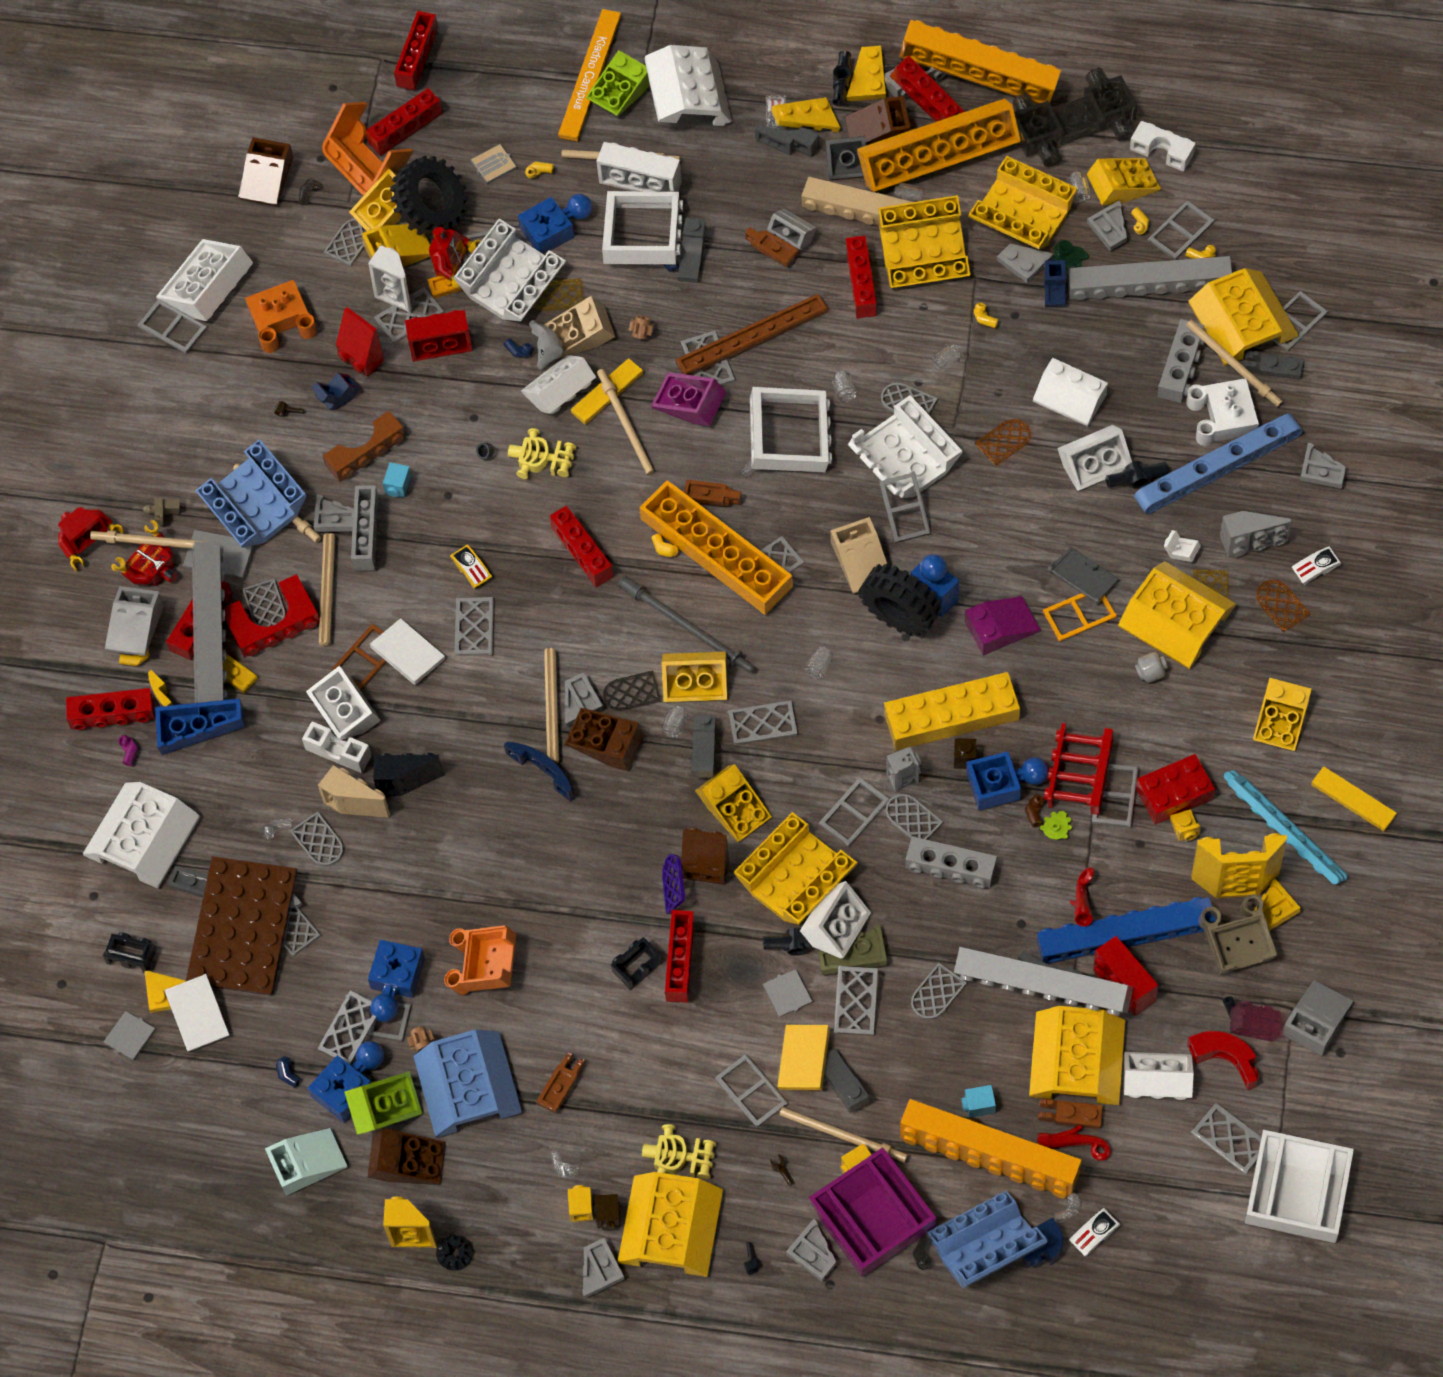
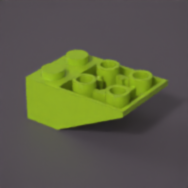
M618 50L587 94L586 99L618 117L643 95L649 87L650 82L646 65Z

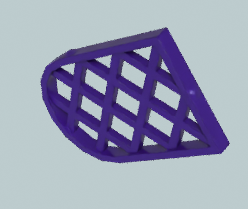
M676 854L667 856L662 869L666 914H671L672 910H675L685 901L682 864L680 857Z

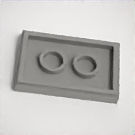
M194 530L191 540L220 542V549L224 551L223 562H220V569H224V577L244 580L255 545L242 548L234 537ZM188 548L183 568L191 571L192 548Z

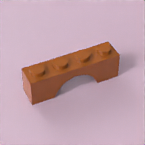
M387 411L373 421V435L363 446L347 448L339 444L322 455L325 466L339 482L351 477L358 469L366 467L371 460L377 456H382L389 448L398 445L406 437L403 426L390 411Z

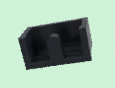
M119 932L118 935L111 934L107 948L102 956L106 964L111 965L112 960L120 961L122 967L129 969L131 965L139 966L145 974V971L150 969L156 950L152 942L147 938L140 937L139 940L132 939L127 933ZM119 944L142 950L143 954L140 956L116 950V946Z
M643 937L639 941H634L623 955L619 954L612 961L611 969L630 991L662 964V956ZM645 952L650 959L645 964H641L638 970L631 976H626L622 971Z

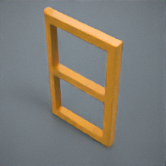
M1082 593L1045 608L1042 612L1054 631L1057 640L1062 641L1117 617L1106 596H1103L1102 602L1110 615L1089 624L1076 601L1087 597ZM1071 604L1083 626L1061 635L1049 613Z

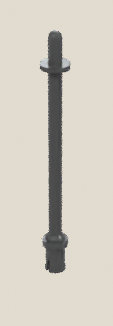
M626 575L620 579L618 587L631 594L634 600L642 599L716 651L726 652V657L730 660V667L733 668L738 665L749 673L754 671V666L742 658L743 652L741 650L734 653L646 593L645 586L642 584L638 585Z

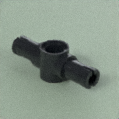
M844 51L839 52L838 65L833 70L834 97L832 102L837 106L839 100L840 106L845 104L846 91L851 84V68L849 66L851 53L849 51H846L845 56Z
M1135 461L1128 464L1120 473L1106 475L1105 481L1108 488L1126 484V486L1131 485L1132 488L1138 489L1146 486L1153 477L1167 475L1169 469L1166 462L1143 465L1141 461Z
M801 928L788 929L782 936H763V950L783 949L789 955L799 956L805 954L810 948L815 947H812L800 932Z

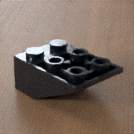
M383 753L381 755H374L373 780L376 789L380 790L386 797H400L444 775L440 757L434 753H424L423 755H414L412 753L392 755Z

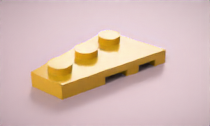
M881 45L861 47L848 90L847 101L886 98Z
M826 97L773 105L771 109L778 126L794 128L808 126L820 131L822 128L837 133L840 130L838 121Z

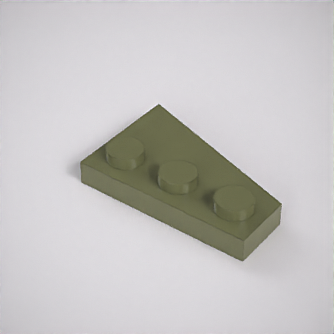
M880 924L864 934L863 932L859 933L844 958H838L822 950L818 952L822 975L838 973L839 965L862 968L887 965Z

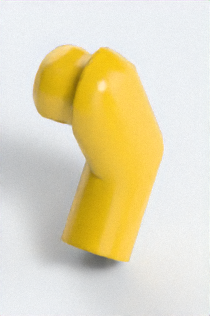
M1136 207L1131 212L1132 216L1137 220L1136 225H1134V231L1137 234H1144L1148 229L1149 219L1139 207Z
M977 303L973 310L977 322L996 328L998 319L988 316L984 303Z
M655 534L651 537L658 555L672 557L678 554V547L664 543L661 534Z

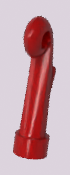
M1088 867L1081 872L1076 884V901L1070 900V904L1075 908V922L1079 926H1088L1093 920L1086 885L1092 881L1095 875L1092 867Z
M1082 1125L1060 1133L1037 1134V1144L1050 1149L1092 1145L1091 1155L1094 1159L1103 1161L1111 1155V1148L1106 1140L1094 1135L1076 1134L1082 1130ZM1101 1147L1104 1153H1098L1096 1149Z

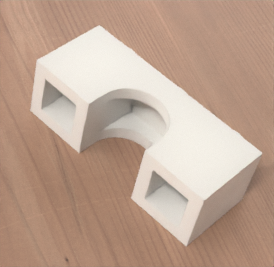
M1141 121L1131 137L1130 150L1148 157L1151 151L1156 148L1165 149L1168 152L1166 165L1184 172L1194 155L1195 142L1175 135L1171 131L1158 128L1151 123Z
M311 722L302 738L305 750L359 773L364 771L372 756L368 744L349 737L347 742L339 740L332 734L331 729L315 722Z

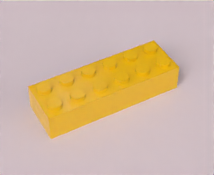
M1005 672L884 702V715L895 751L1018 721L1020 707L1009 673Z

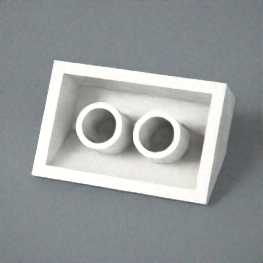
M380 245L368 263L374 296L408 312L411 309L406 276L399 254L392 248Z
M566 355L522 389L521 392L541 412L553 414L560 410L564 402L574 399L578 391L589 387L592 384L591 381L596 376L583 357Z
M1052 358L1041 377L1033 402L1088 427L1107 395L1108 383Z
M1114 425L1057 448L1063 467L1077 491L1105 480L1106 475L1122 472L1128 464L1132 463L1122 429Z
M340 666L306 691L339 740L363 734L381 721L349 673Z
M846 881L841 882L811 912L800 932L812 947L838 958H844L871 912Z
M1124 1052V1095H1129L1133 1098L1141 1096H1151L1156 1099L1174 1097L1179 1100L1192 1098L1194 1075L1192 1055Z

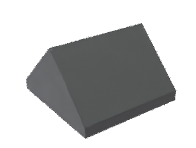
M865 136L825 140L829 180L864 176L857 149L866 146Z

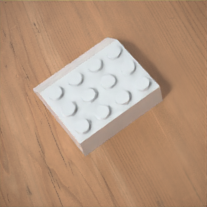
M1263 1130L1245 1224L1336 1243L1354 1149Z

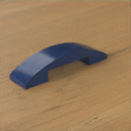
M506 742L504 744L505 752L509 757L520 765L529 760L554 779L555 791L570 802L573 800L572 789L567 777L548 756L520 743Z

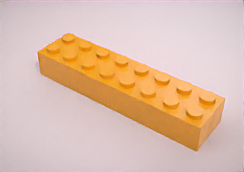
M910 20L899 55L903 59L909 55L918 64L1049 107L1061 72L1060 69L1053 65H1045L1035 59L1021 57L1015 52L1003 51L997 46L982 44L976 39L964 38L958 33L946 32L940 27L928 26L919 20Z
M1004 98L858 148L857 152L866 186L872 192L1021 142L1013 105Z
M668 480L639 507L640 517L644 523L661 534L670 543L676 545L683 553L764 615L793 588V578L789 572Z
M909 1099L900 1122V1138L907 1144H918L924 1146L929 1152L936 1153L938 1151L945 1154L949 1159L966 1161L971 1167H983L988 1169L991 1174L1008 1176L1010 1180L1016 1183L1025 1182L1036 1190L1053 1192L1052 1194L1058 1198L1065 1199L1067 1197L1071 1199L1080 1175L1081 1159L912 1099Z

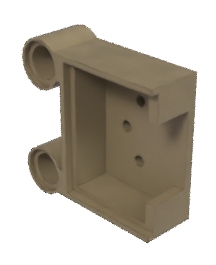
M1249 895L1241 903L1240 911L1247 918L1218 926L1221 920V913L1217 908L1207 907L1199 915L1198 922L1205 931L1219 975L1269 961L1277 956L1262 911L1263 901L1258 895ZM1246 903H1255L1257 906V910H1249L1247 908ZM1204 915H1213L1215 918V922L1208 923L1205 920Z

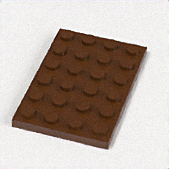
M212 856L186 981L206 974L210 986L213 988L268 996L273 995L298 872L297 868Z

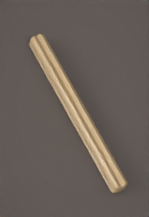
M325 533L323 537L319 623L320 646H329L331 644L335 535L333 533Z
M546 648L544 650L547 756L558 764L556 650L554 648Z

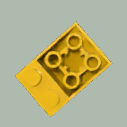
M1146 158L1097 159L1087 173L1102 205H1112L1117 201H1120L1122 204L1161 190Z
M409 224L379 226L361 233L364 247L370 259L381 245L398 252L403 267L430 257V244L425 234L418 235L416 228L412 231L409 230Z
M1269 678L1253 740L1295 751L1312 688Z
M735 764L727 766L695 790L708 810L737 842L741 841L772 817Z

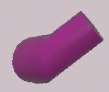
M122 735L118 740L119 745H121L126 753L122 763L131 767L137 755L138 746L131 737Z

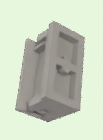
M911 747L886 756V774L895 792L899 791V788L911 784L913 779H915L916 783H919V774H921L919 765H921L918 754L913 753Z

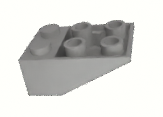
M1247 511L1223 516L1220 539L1227 557H1239L1250 551H1261L1269 546L1283 545L1285 542H1288L1291 519Z
M119 586L112 606L105 651L146 656L164 608L159 591Z
M1313 980L1285 1023L1282 1035L1322 1056L1350 1009L1353 1000Z

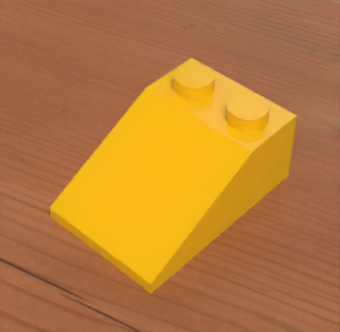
M388 169L349 211L366 231L379 226L395 225L402 217L399 212H394L393 209L397 206L390 199L394 196V192L390 191V187L396 184L392 179L397 175L391 169Z

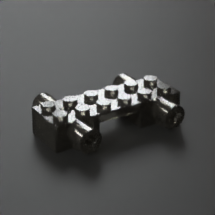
M1102 68L1092 69L1085 77L1089 86L1085 87L1084 97L1054 108L1051 107L1049 101L1035 105L1031 95L1027 92L1017 95L1013 100V105L1016 109L1014 114L1021 140L1019 144L1025 156L1029 157L1038 153L1044 166L1051 167L1062 159L1057 146L1112 128L1118 141L1130 139L1135 132L1130 121L1136 119L1137 104L1123 77L1120 75L1108 79Z

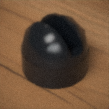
M487 442L478 444L476 448L477 456L480 459H489L495 452L493 445Z

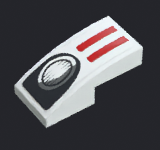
M1329 546L1293 565L1292 568L1301 582L1306 585L1320 574L1326 575L1339 566L1341 562Z
M1103 1208L1069 1240L1084 1256H1088L1102 1240L1105 1241L1121 1224Z

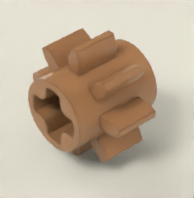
M636 315L635 319H631L628 330L633 331L632 336L635 338L647 339V335L651 336L653 334L654 324L650 323L651 318Z
M424 1026L414 1028L410 1031L411 1036L407 1037L411 1051L416 1049L417 1053L435 1041L432 1030L427 1031Z

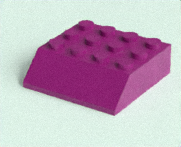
M883 1147L809 1197L823 1226L861 1277H864L936 1227L935 1215Z

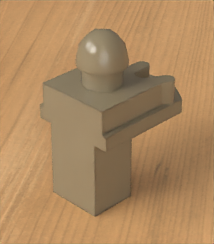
M154 498V505L144 506L143 511L148 515L154 514V521L163 526V514H179V499Z

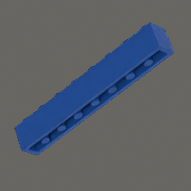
M1195 897L1188 902H1172L1169 906H1152L1140 912L1132 910L1120 916L1109 915L1105 919H1093L1092 923L1088 926L1070 923L1058 929H1043L1037 933V945L1041 960L1046 964L1094 955L1095 950L1115 936L1128 948L1205 932L1200 927L1198 918L1205 908L1212 907L1210 898ZM1204 915V918L1208 923L1215 922V918L1213 915Z

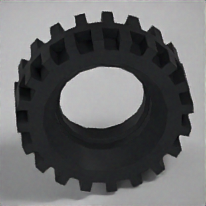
M422 156L398 170V174L392 179L396 184L390 187V191L394 192V196L390 198L391 202H395L397 206L393 210L395 213L399 212L402 216L399 220L402 223L406 221L409 224L408 229L411 231L416 228L418 235L427 233V237L433 236L432 232L437 227H443L444 230H447L457 225V222L464 218L462 213L467 211L468 208L464 205V202L468 201V196L463 193L467 188L466 185H461L459 181L462 178L461 175L456 176L453 172L455 168L452 165L450 167L445 165L446 160L441 159L437 162L436 156H431L428 159L427 156ZM421 179H430L440 188L444 197V207L441 211L431 210L421 200L419 194V182Z
M877 564L876 567L874 566L858 591L860 592L859 598L863 599L862 604L868 606V611L874 613L879 621L883 620L887 623L886 626H892L900 633L904 631L909 636L912 634L916 637H920L921 634L924 636L942 609V606L939 605L941 603L940 599L935 598L936 593L930 591L926 583L922 584L918 581L919 578L917 576L912 577L908 571H901L897 566L891 568L888 564L883 566Z

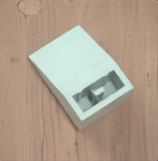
M330 1128L284 1139L265 1148L286 1196L348 1168Z

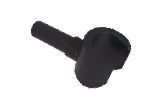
M747 1242L749 1261L743 1264L747 1274L751 1275L759 1269L753 1254L752 1242Z

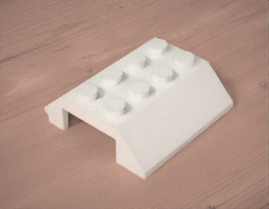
M669 45L645 56L644 59L658 122L677 123L681 114L716 116L713 120V125L724 126L726 123L732 122L719 63L707 47Z
M911 395L894 406L893 416L865 435L862 429L852 435V439L848 443L857 455L861 454L860 458L870 469H874L873 473L881 481L915 471L920 492L946 475L962 454V450ZM912 477L886 484V487L895 496L899 495L901 498L916 496Z

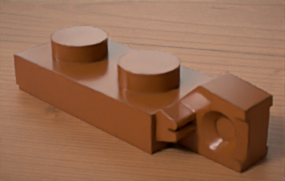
M749 227L745 232V239L751 242L752 247L785 267H788L798 255L796 247L767 230L758 232Z
M686 480L684 493L697 503L729 506V503L741 504V491H733L731 487H727V484Z

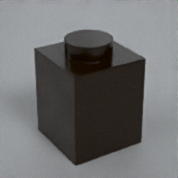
M955 738L954 769H966L968 761L976 760V739Z
M618 1194L595 1195L597 1228L611 1231L615 1227H620Z

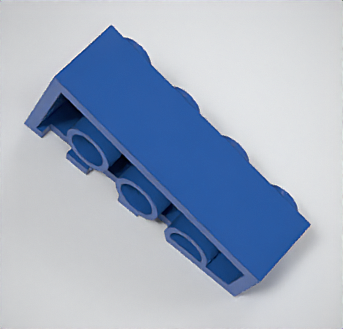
M240 699L155 707L157 748L161 755L245 727L244 706Z

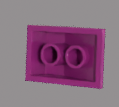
M668 372L651 407L693 424L710 426L726 391L715 378Z
M1022 596L983 602L965 610V623L983 656L1040 632V628Z

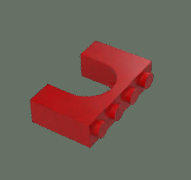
M297 574L278 582L281 594L288 605V611L286 616L275 625L259 626L253 623L246 614L240 600L221 608L225 610V622L244 658L256 655L260 650L273 647L278 642L286 638H292L303 630L312 629L320 623L318 613Z

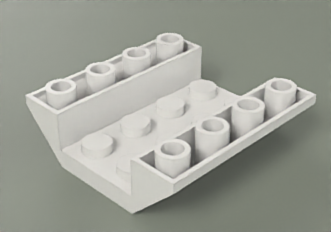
M498 219L454 276V280L471 300L501 319L522 321L566 263V260L550 250L546 255L540 253L515 237L516 229Z
M125 783L83 852V856L101 864L104 860L136 873L139 881L158 889L197 824L200 815L178 798L144 783Z

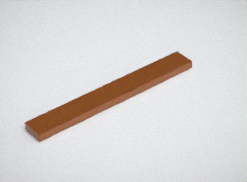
M816 294L675 359L676 365L682 374L693 375L828 313V308L820 295Z

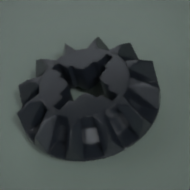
M452 1234L449 1237H444L437 1244L436 1257L443 1268L452 1271L460 1270L470 1262L472 1247L469 1241L462 1235L456 1236ZM449 1246L453 1247L454 1249L460 1248L457 1251L459 1259L455 1257L453 1254L450 1256L448 1255L450 1254Z

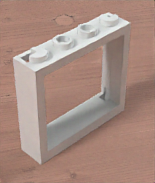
M607 191L602 247L603 264H676V255L680 254V244H677V241H681V229H678V227H682V215H679V212H683V200H679V192ZM616 208L672 209L669 246H613Z
M752 387L750 394L752 469L826 472L827 466L831 464L832 454L828 452V447L831 445V435L827 434V429L830 428V417H827L830 401L826 399V391ZM761 401L818 404L820 456L763 454Z

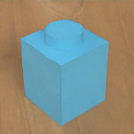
M389 463L383 481L386 494L392 497H405L412 477L409 466Z
M991 1085L965 1089L964 1098H961L963 1111H967L969 1117L995 1114L996 1104Z

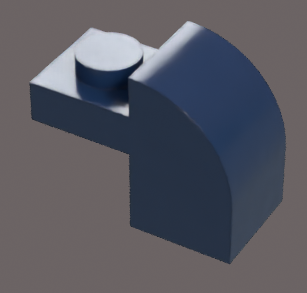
M1065 260L1045 261V307H1065L1066 305Z
M338 372L328 384L316 382L311 387L316 393V398L324 403L329 410L339 409L348 403L361 389L349 375Z
M1054 1218L1036 1226L1047 1239V1243L1043 1247L1022 1257V1262L1026 1269L1031 1266L1033 1268L1040 1266L1045 1262L1046 1258L1050 1265H1053L1060 1258L1063 1247V1235Z

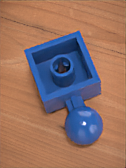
M575 194L568 200L567 207L561 210L555 200L550 197L517 215L519 228L534 249L542 254H546L549 250L551 251L574 238L573 226L569 219L572 217L575 219L588 217L592 211V202L584 194Z
M937 554L926 556L910 572L912 577L917 576L919 578L918 581L922 584L926 583L929 586L928 589L936 593L935 598L941 601L939 604L942 606L939 614L941 617L959 600V580L947 571V563L941 556Z
M1008 751L966 763V774L978 811L1020 800V781L1025 780L1029 784L1038 785L1046 780L1049 772L1046 762L1038 757L1027 759L1021 768L1014 770Z
M385 940L379 941L368 977L370 988L382 991V994L372 1000L370 1006L371 1015L376 1016L377 1021L389 1022L395 1018L398 1013V1003L394 998L395 995L409 998L414 997L425 960L422 948Z
M367 1041L362 1043L356 1051L357 1061L352 1066L337 1055L308 1087L311 1097L343 1123L351 1116L344 1091L370 1084L371 1081L362 1074L366 1069L378 1068L384 1060V1051L376 1042Z

